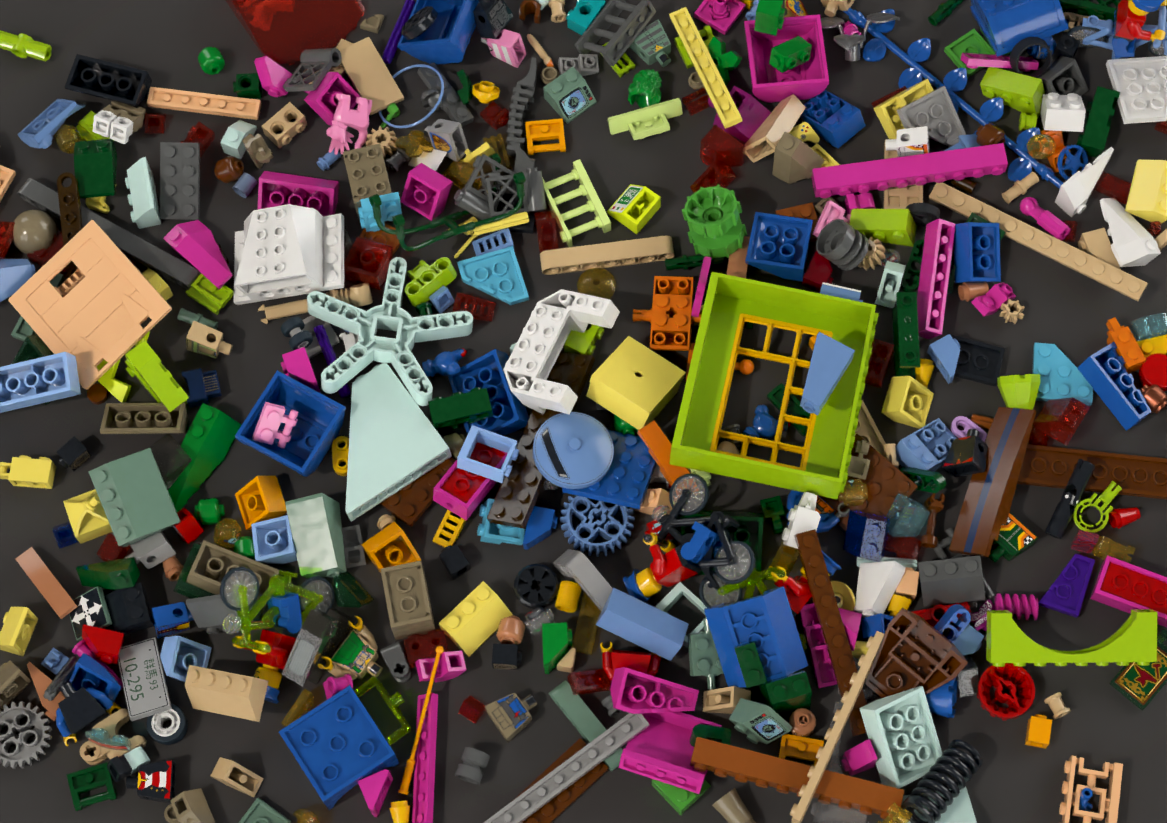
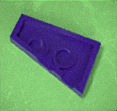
M1075 553L1039 601L1038 605L1077 618L1095 560Z

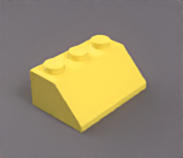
M1139 159L1136 162L1125 211L1156 225H1160L1167 220V161Z
M483 581L439 622V626L470 657L498 630L501 619L513 614L499 596Z

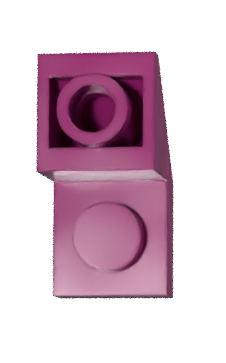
M1002 282L995 284L985 295L976 297L971 303L985 317L1001 309L1002 303L1007 304L1008 299L1012 301L1016 295L1008 284Z

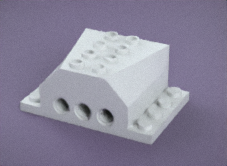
M292 204L253 210L246 218L244 230L235 232L234 303L236 305L309 294L313 291L321 292L344 288V216L341 213L322 216L314 208Z

